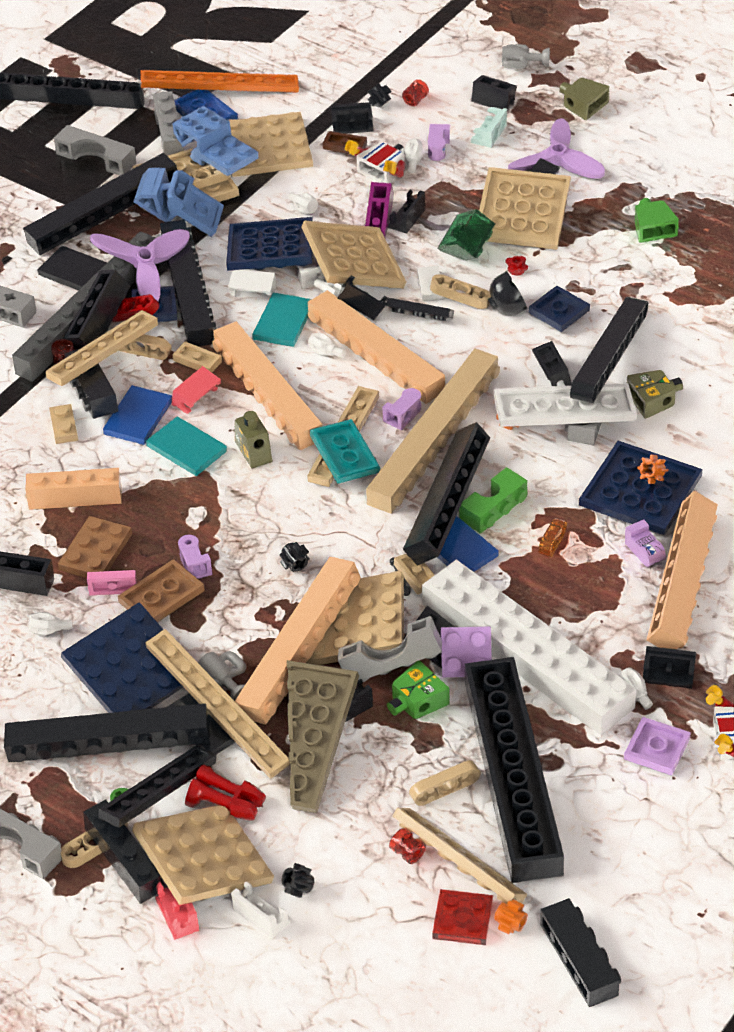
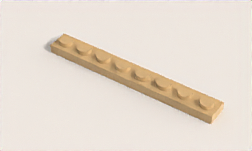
M166 629L146 642L147 649L199 704L206 703L210 716L270 779L291 765L289 758Z

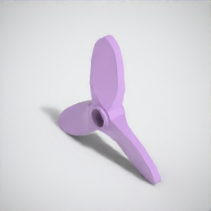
M562 118L556 120L551 128L550 146L540 153L515 160L508 165V169L529 170L542 158L580 176L593 179L605 176V168L599 161L583 152L569 149L571 141L570 126Z
M183 229L170 231L155 238L146 247L131 245L120 239L103 234H92L90 241L104 252L134 265L137 269L136 283L139 295L150 294L159 302L160 278L155 264L166 261L179 253L187 245L190 233Z

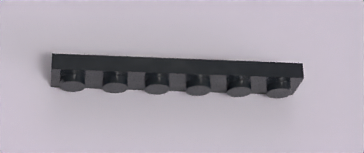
M198 745L194 746L99 808L98 818L120 828L196 777L197 771L202 765L210 767L214 765L217 754Z

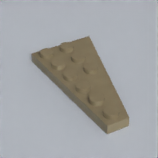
M287 660L289 761L291 763L290 805L295 810L317 813L359 674L357 671Z

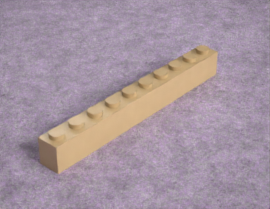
M474 348L366 488L367 505L392 514L396 507L402 504L408 491L411 492L413 490L415 482L424 475L430 462H434L439 450L446 446L449 437L456 433L459 424L467 418L470 409L477 405L483 392H487L492 380L498 377L500 373L498 356Z

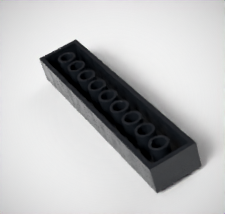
M514 657L465 663V687L510 880L512 883L564 876V853Z

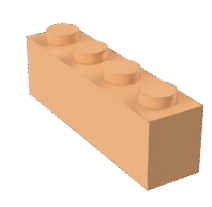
M119 468L26 474L25 491L29 510L122 504Z

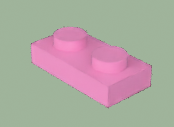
M136 571L87 572L89 595L123 593L137 583Z

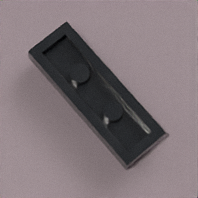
M388 297L386 306L391 307L392 312L404 314L405 310L413 311V316L425 318L426 314L434 315L433 319L446 321L447 318L453 319L455 311L450 308Z

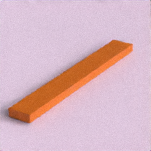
M141 70V88L299 92L298 75Z

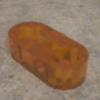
M558 518L552 520L540 541L539 554L548 557L553 556L566 533V521Z

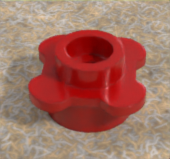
M524 256L509 257L505 260V263L508 264L507 270L512 275H522L528 270Z

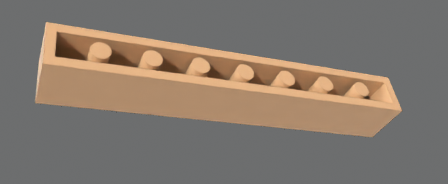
M328 290L308 301V317L313 323L323 328L326 333H330L341 344L349 347L356 355L361 356L370 365L376 367L385 376L395 381L400 387L419 390L421 392L420 400L423 403L427 404L435 399L445 387V375L345 302L337 299Z
M236 321L214 330L212 344L217 353L220 352L225 363L233 368L236 377L242 379L248 391L251 390L256 401L265 407L267 415L274 418L278 428L286 433L291 444L294 443L299 450L314 445L310 437V430L323 427L322 423Z
M695 490L681 503L647 636L648 642L660 648L681 649L688 640L687 631L693 620L691 614L697 603L695 597L701 587L699 581L705 570V565L703 564L709 553L708 544L713 536V524L717 519L716 510L718 504Z
M335 557L328 558L236 698L235 702L254 722L266 725L275 714L277 707L288 694L287 660L306 663L312 657L313 651L324 638L326 631L335 621L337 614L343 605L346 604L354 588L359 584L361 577L355 562Z

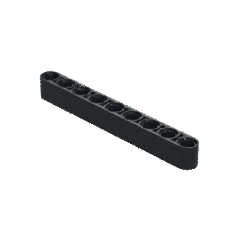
M0 72V99L138 109L145 105L144 90L141 88V83Z
M631 297L624 299L574 378L570 389V398L594 403L645 320L648 311V301Z

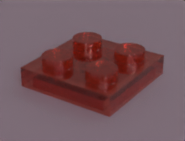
M440 889L432 939L486 946L493 895Z

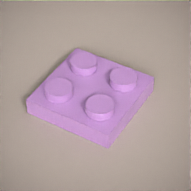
M491 626L441 627L442 677H465V663L492 660Z
M642 717L624 752V760L673 775L690 740L691 732Z

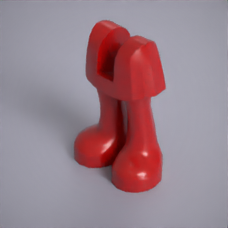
M202 765L197 771L196 779L193 778L185 797V806L196 808L201 801H209L216 805L224 806L230 811V815L235 818L254 821L258 814L257 808L263 805L266 795L246 780L241 785L235 784L215 773L212 767ZM211 787H214V788L223 790V791H225V792H227V793L233 795V797L228 796V795H225V794H223V793H221V792H219V791H217V790H215V789H213V788H211Z

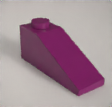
M371 182L365 226L380 227L386 238L394 198L392 183Z

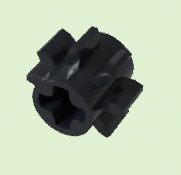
M378 83L368 91L370 97L367 100L371 102L372 106L377 104L381 108L392 99L388 95L392 91L387 85L382 87Z
M297 542L288 543L279 554L282 558L280 563L285 570L290 568L292 572L301 571L307 566L308 560H310L307 556L309 551L304 544L300 546Z
M294 863L293 868H287L281 878L282 885L286 887L284 892L298 898H302L303 893H309L313 889L315 882L314 876L310 874L312 869L298 863Z

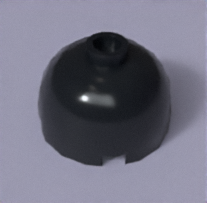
M508 271L498 275L491 282L489 288L491 297L488 298V301L493 310L498 308L502 314L509 316L519 314L528 309L517 286L512 282Z

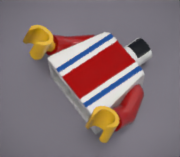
M347 141L344 150L357 157V172L381 183H392L396 177H403L406 164L404 162L405 148L401 144L392 147L384 142H380L373 147L363 149L358 147L359 144L357 142Z
M712 685L706 690L708 694L706 703L709 705L715 703L716 705L713 716L716 736L714 743L718 746L720 760L734 758V703L722 696L723 692L720 687Z

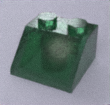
M477 209L457 214L437 249L465 261L476 259L483 252L482 247L485 241L489 240L492 236V229L495 223Z

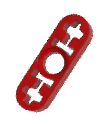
M150 294L125 298L112 322L125 321L141 310L153 315L159 308V302Z

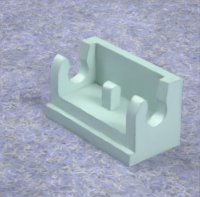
M488 108L487 112L494 113L495 116H486L481 127L473 130L476 134L472 136L471 143L489 148L493 147L507 126V109Z

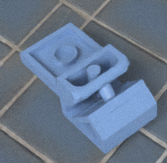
M205 106L198 108L173 123L174 134L182 147L197 141V147L191 151L190 157L201 166L209 164L226 176H229L259 159L258 151L231 135V127L228 120Z
M148 168L141 177L134 203L162 221H172L178 215L210 237L216 233L224 207L223 204L193 185L194 178L182 170L175 171L170 182L166 168Z

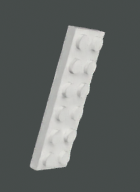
M628 383L605 384L594 403L570 398L571 386L494 389L493 394L500 427L636 421L637 412Z

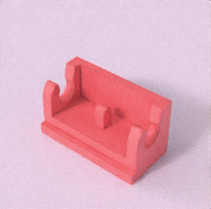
M202 366L173 390L171 405L178 407L187 414L190 413V408L210 390L215 392L218 389L216 385L218 386L221 383V379Z
M159 882L156 886L158 896L155 899L173 939L176 940L199 931L197 912L192 902L179 905L168 887L164 888L162 883Z

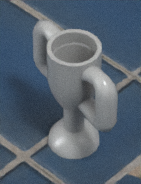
M509 44L502 48V66L505 68L523 69L527 66L528 61H542L545 67H549L550 48L544 49L542 53H529V48L523 44Z
M232 651L224 652L220 656L214 652L206 653L199 660L198 664L219 686L226 687L231 692L230 697L235 701L245 685H237L232 680V677L244 673L247 668L245 662ZM229 660L236 668L229 669L224 661Z

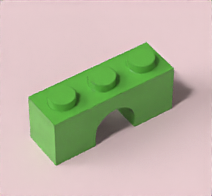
M506 467L491 479L492 497H484L474 492L462 502L459 509V518L481 534L527 498L528 480Z

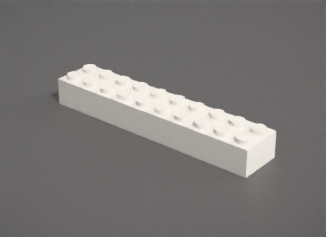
M455 560L422 584V604L425 607L428 605L455 627L491 626L492 656L496 659L514 657L520 677L600 736L635 709V687L458 560Z

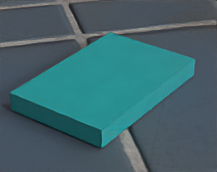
M273 292L252 333L253 340L294 347L308 319V301L312 299Z
M178 416L146 440L147 447L195 476L199 475L227 452V445Z
M352 419L310 430V437L337 484L379 473L380 466Z

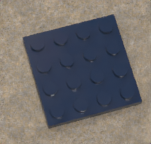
M313 217L229 224L226 258L227 271L262 270L269 267L284 268L292 265L306 266L312 264L313 251L303 232L302 225L304 221H313Z
M618 440L580 496L579 506L630 524L645 520L649 525L650 531L665 536L679 514L681 503L692 493L701 479L703 469ZM651 454L657 455L658 460L665 459L664 464L666 469H668V472H665L663 476L664 481L656 480L655 484H648V479H640L641 473L637 469L643 462L641 458L650 459Z
M140 602L61 652L63 661L108 713L152 709L183 688L177 679L147 649L146 642L164 629Z

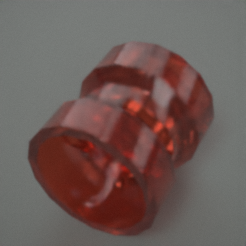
M420 79L414 80L402 92V98L405 103L412 107L417 106L428 95V85Z
M60 339L52 344L54 365L64 360L65 353L74 350L71 341Z
M402 828L391 838L389 848L396 854H401L402 859L408 864H414L423 856L426 844L419 838H413L412 832L407 828Z

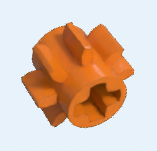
M652 454L650 459L641 458L643 462L637 467L641 473L640 479H648V484H655L656 480L664 481L663 476L665 472H668L664 464L666 460H658V456Z
M514 899L512 901L509 900L508 903L502 902L494 916V920L500 923L498 930L506 934H513L515 930L520 932L528 918V914L522 911L525 905Z

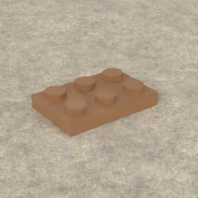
M89 516L58 562V569L87 578V572L109 571L131 537L132 528Z
M173 559L118 595V602L127 610L140 602L151 616L159 622L204 592L205 589L201 581Z

